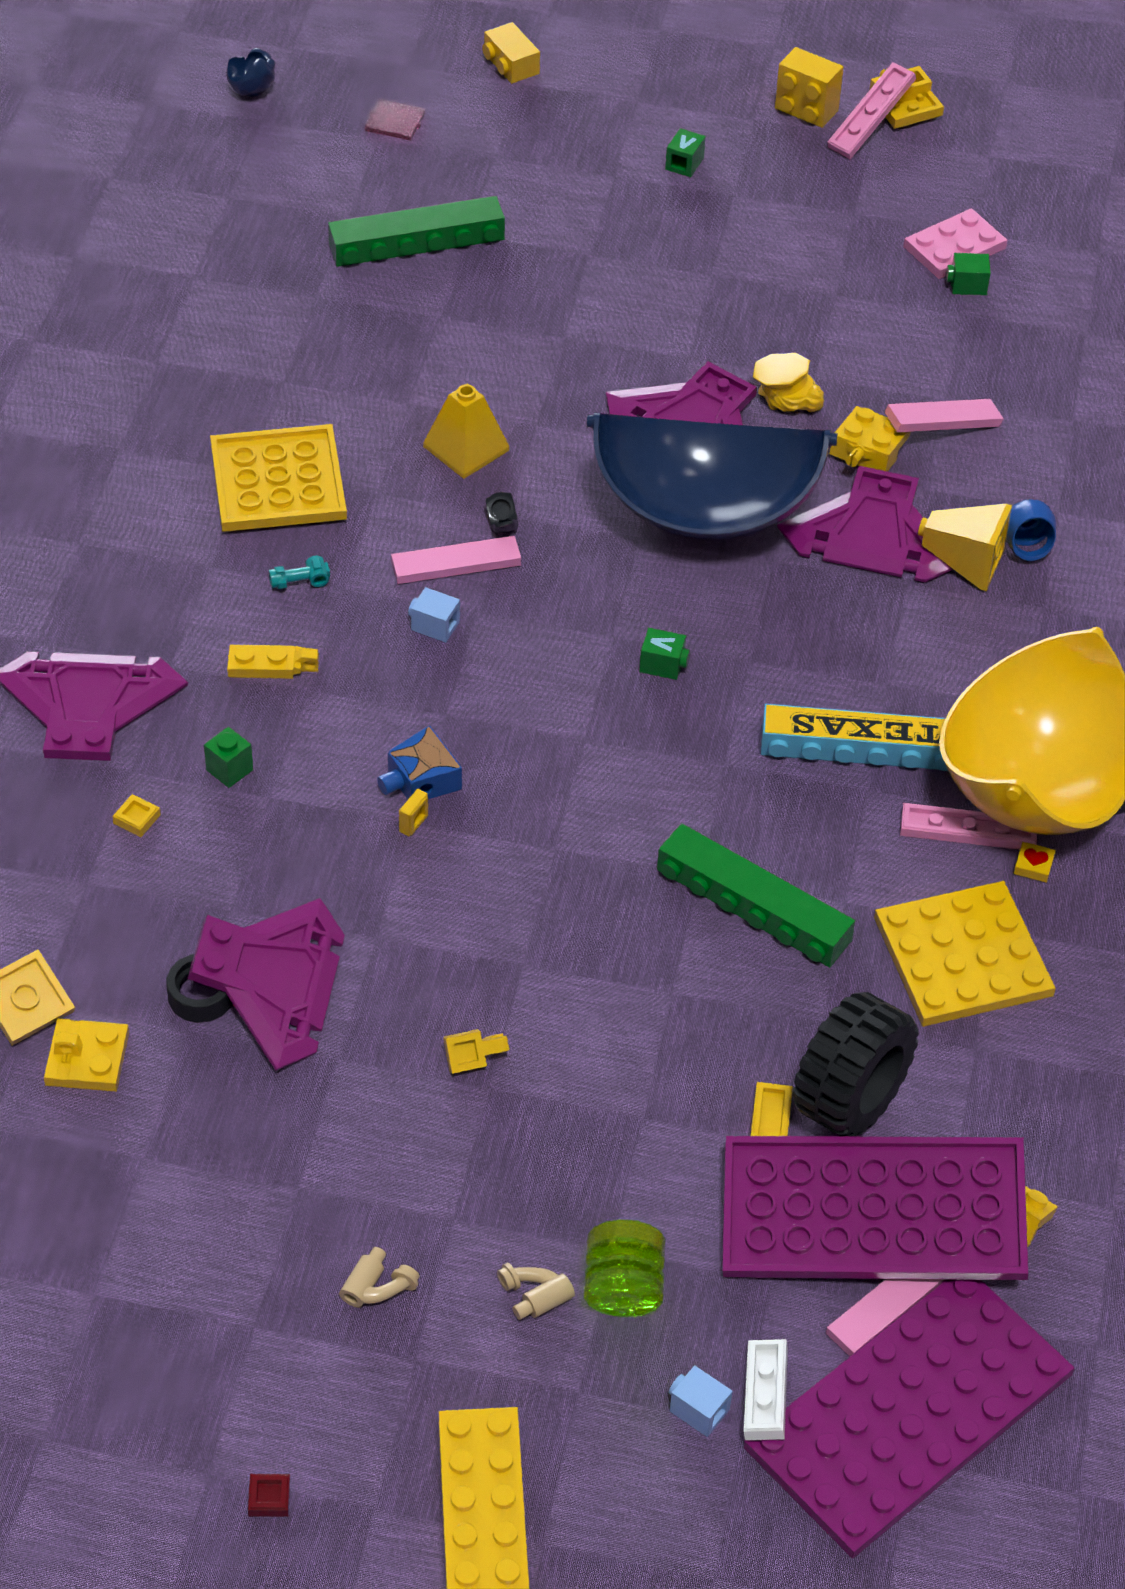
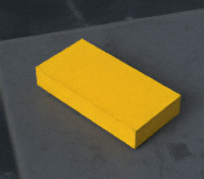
M757 1082L751 1136H788L793 1086Z

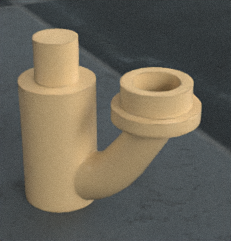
M373 1247L369 1255L361 1256L341 1288L339 1295L347 1304L361 1307L363 1303L373 1304L382 1302L405 1289L409 1291L415 1290L420 1276L414 1268L408 1265H400L391 1274L393 1281L379 1287H374L384 1271L382 1261L386 1257V1252L379 1247Z
M508 1262L503 1264L502 1268L497 1271L498 1279L506 1291L519 1289L521 1287L520 1281L541 1283V1285L522 1295L523 1301L512 1307L518 1320L528 1315L537 1318L575 1297L574 1288L568 1277L563 1273L558 1275L551 1270L536 1267L513 1268Z

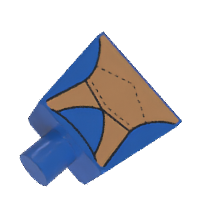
M428 726L388 752V772L378 776L377 783L384 795L400 789L406 798L409 799L417 789L428 793V799H432L462 789V767L431 726Z

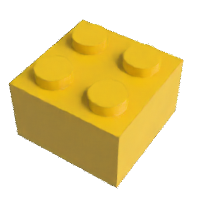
M795 47L779 63L775 109L823 128L839 111L844 66Z

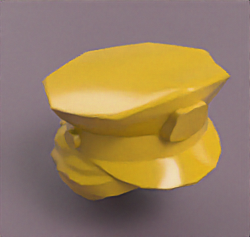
M797 353L770 354L755 362L753 378L761 383L758 394L764 396L772 410L778 408L783 412L795 410L815 412L823 407L825 401L824 392L808 374L810 360Z

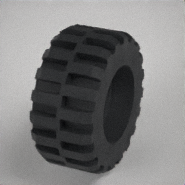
M869 992L853 993L851 997L844 998L838 1007L832 1009L826 1021H823L818 1027V1032L807 1046L808 1050L805 1056H802L799 1064L800 1069L796 1073L794 1080L796 1086L793 1088L794 1102L798 1111L839 1136H857L866 1132L867 1127H872L877 1122V1118L887 1110L888 1104L899 1092L898 1089L908 1074L909 1066L912 1065L915 1057L914 1050L917 1049L918 1045L917 1036L919 1035L917 1025L912 1016Z

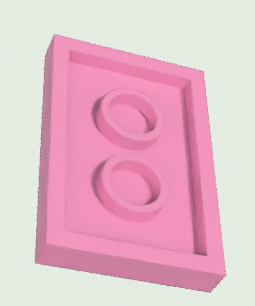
M971 208L906 237L903 247L932 274L941 279L946 276L947 265H952L954 253L989 254L991 256L1006 249L1007 239Z

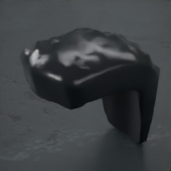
M496 492L485 499L493 532L504 534L516 530L518 527V517L512 494L509 492Z

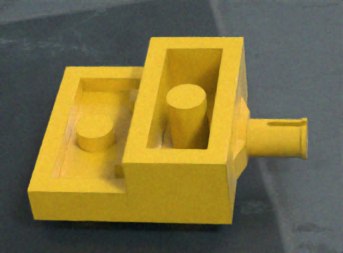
M920 66L908 69L915 73L916 80L885 117L894 129L943 116L944 106L931 91L932 81ZM883 69L880 72L879 77L871 79L870 89L882 76V74L885 72V69Z
M856 406L835 431V433H838L837 446H831L829 454L845 460L848 466L852 463L851 467L859 465L889 471L897 460L899 449L910 437L911 432H897L888 417L875 413L869 408Z

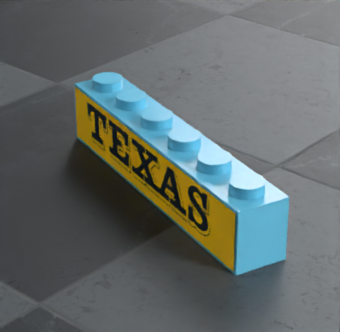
M765 704L761 755L948 771L940 752L939 743L945 718Z

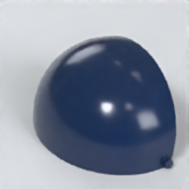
M598 412L587 416V427L594 430V449L599 468L606 483L616 497L634 514L662 530L689 538L709 540L732 539L751 535L779 523L803 504L816 487L825 467L828 448L830 446H837L838 433H831L832 430L826 429L812 430L706 423Z

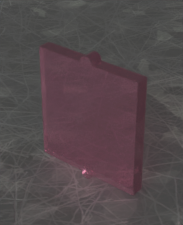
M379 99L374 110L369 112L365 131L411 141L416 130L421 128V120L425 115V109Z

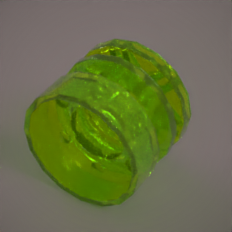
M621 1219L607 1221L592 1228L587 1234L586 1264L588 1267L585 1269L584 1299L590 1307L601 1313L619 1317L641 1316L657 1310L663 1303L664 1272L662 1270L665 1263L666 1239L661 1231L647 1223Z

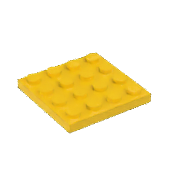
M332 424L210 435L222 532L347 519V509Z
M1005 881L875 909L874 919L922 1027L1054 996L1055 985Z

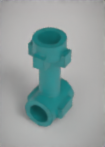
M316 555L306 560V567L284 570L283 566L274 567V569L268 570L271 588H287V583L307 579H310L311 585L322 587L329 582L330 569L328 562H324L323 557Z

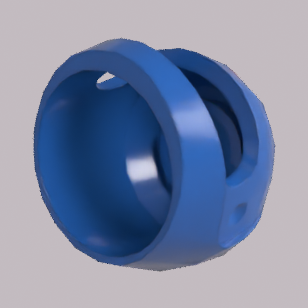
M1024 499L1012 506L1007 531L1009 547L1017 556L1027 561H1034L1045 557L1053 548L1056 540L1055 516L1050 507L1044 502L1037 499ZM1047 537L1046 544L1035 551H1024L1016 546V544L1021 546L1034 545Z

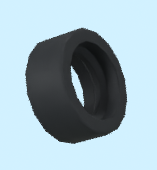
M190 954L179 959L169 970L166 977L168 1002L174 1013L184 1020L196 1023L210 1022L223 1016L231 1008L232 1001L226 992L220 990L214 996L199 1000L187 998L180 993V986L189 980L187 978L194 954Z

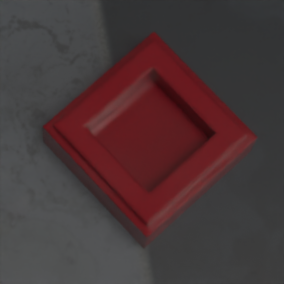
M250 1474L249 1517H289L290 1474Z

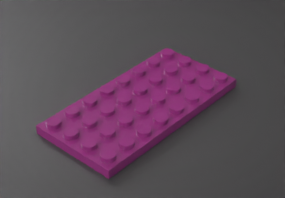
M726 1136L723 1277L1028 1280L1024 1137Z
M947 1279L787 1406L785 1412V1439L745 1440L744 1449L853 1559L1073 1375L1075 1367L982 1280Z

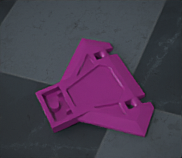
M707 361L688 382L606 392L609 414L634 417L639 415L645 418L743 425L740 412L756 396L757 387Z
M858 466L851 492L777 524V528L799 556L810 558L812 551L824 553L822 561L902 577L904 571L916 573L915 580L927 582L953 570V568L923 547V537L918 536L919 526L923 517L913 506L919 478Z
M26 652L0 668V684L47 727L43 754L44 758L111 761L117 730L188 685V682L161 657H149L148 664L136 663V656L52 653L50 660L39 659V652Z
M321 898L245 928L207 915L201 928L187 979L226 992L275 1071L316 1054L319 1042L309 1037L311 1030L322 1031L340 956L330 951L331 945L341 947L345 935ZM313 939L315 941H318V944H312L310 943V940ZM289 1024L296 1026V1031L288 1029Z

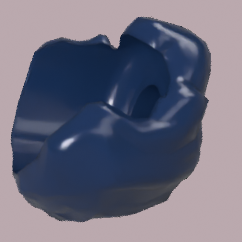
M253 48L246 59L243 56L228 59L226 76L236 93L242 96L255 97L270 88L272 81L275 79L274 69L276 63L268 52L259 48Z

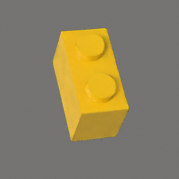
M513 22L484 32V44L482 46L484 56L497 67L499 73L504 75L511 84L540 74V51Z

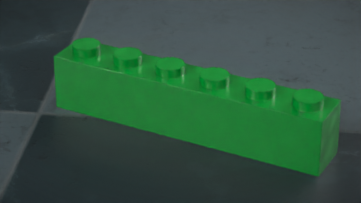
M497 196L345 219L328 222L329 246L336 267L501 241L505 240V217Z
M682 823L658 849L657 870L666 878L681 883L696 895L704 896L718 904L724 911L734 913L748 921L751 926L764 930L776 937L781 943L790 945L806 954L808 958L815 962H820L831 968L852 942L855 926L853 918Z

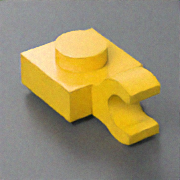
M476 1029L443 1037L449 1071L452 1074L487 1066L485 1055L509 1050L507 1036H503V1033L490 1035L482 1039L481 1031Z

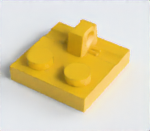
M39 949L0 969V1028L12 1046L55 1023L57 1018L62 1019L74 1012V1004Z
M57 1018L44 1074L45 1086L117 1092L129 1037L128 1024L84 1020L74 1021Z

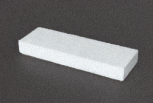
M786 1339L748 1340L744 1415L745 1440L785 1439L788 1357Z

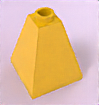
M468 383L459 386L457 390L448 395L423 442L425 449L463 479L509 451V444L485 397Z
M997 504L932 511L929 518H922L918 536L923 537V547L980 590L987 591L1004 553L1012 505Z

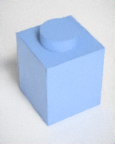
M425 587L418 598L415 597L409 606L408 615L411 616V630L446 643L460 622V599Z
M694 1365L686 1376L680 1374L671 1385L669 1390L671 1395L670 1412L708 1437L729 1412L733 1391Z

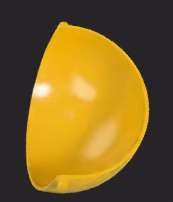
M1093 627L1089 630L1059 634L1030 644L994 664L973 681L948 712L939 740L943 761L954 782L965 797L992 819L1011 828L1034 834L1058 835L1075 833L1096 827L1108 821L1116 814L1125 801V673L1115 652L1105 639L1101 628Z

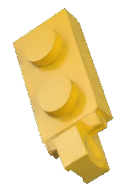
M229 645L227 672L228 676L232 678L293 679L294 674L301 672H318V649L282 645Z

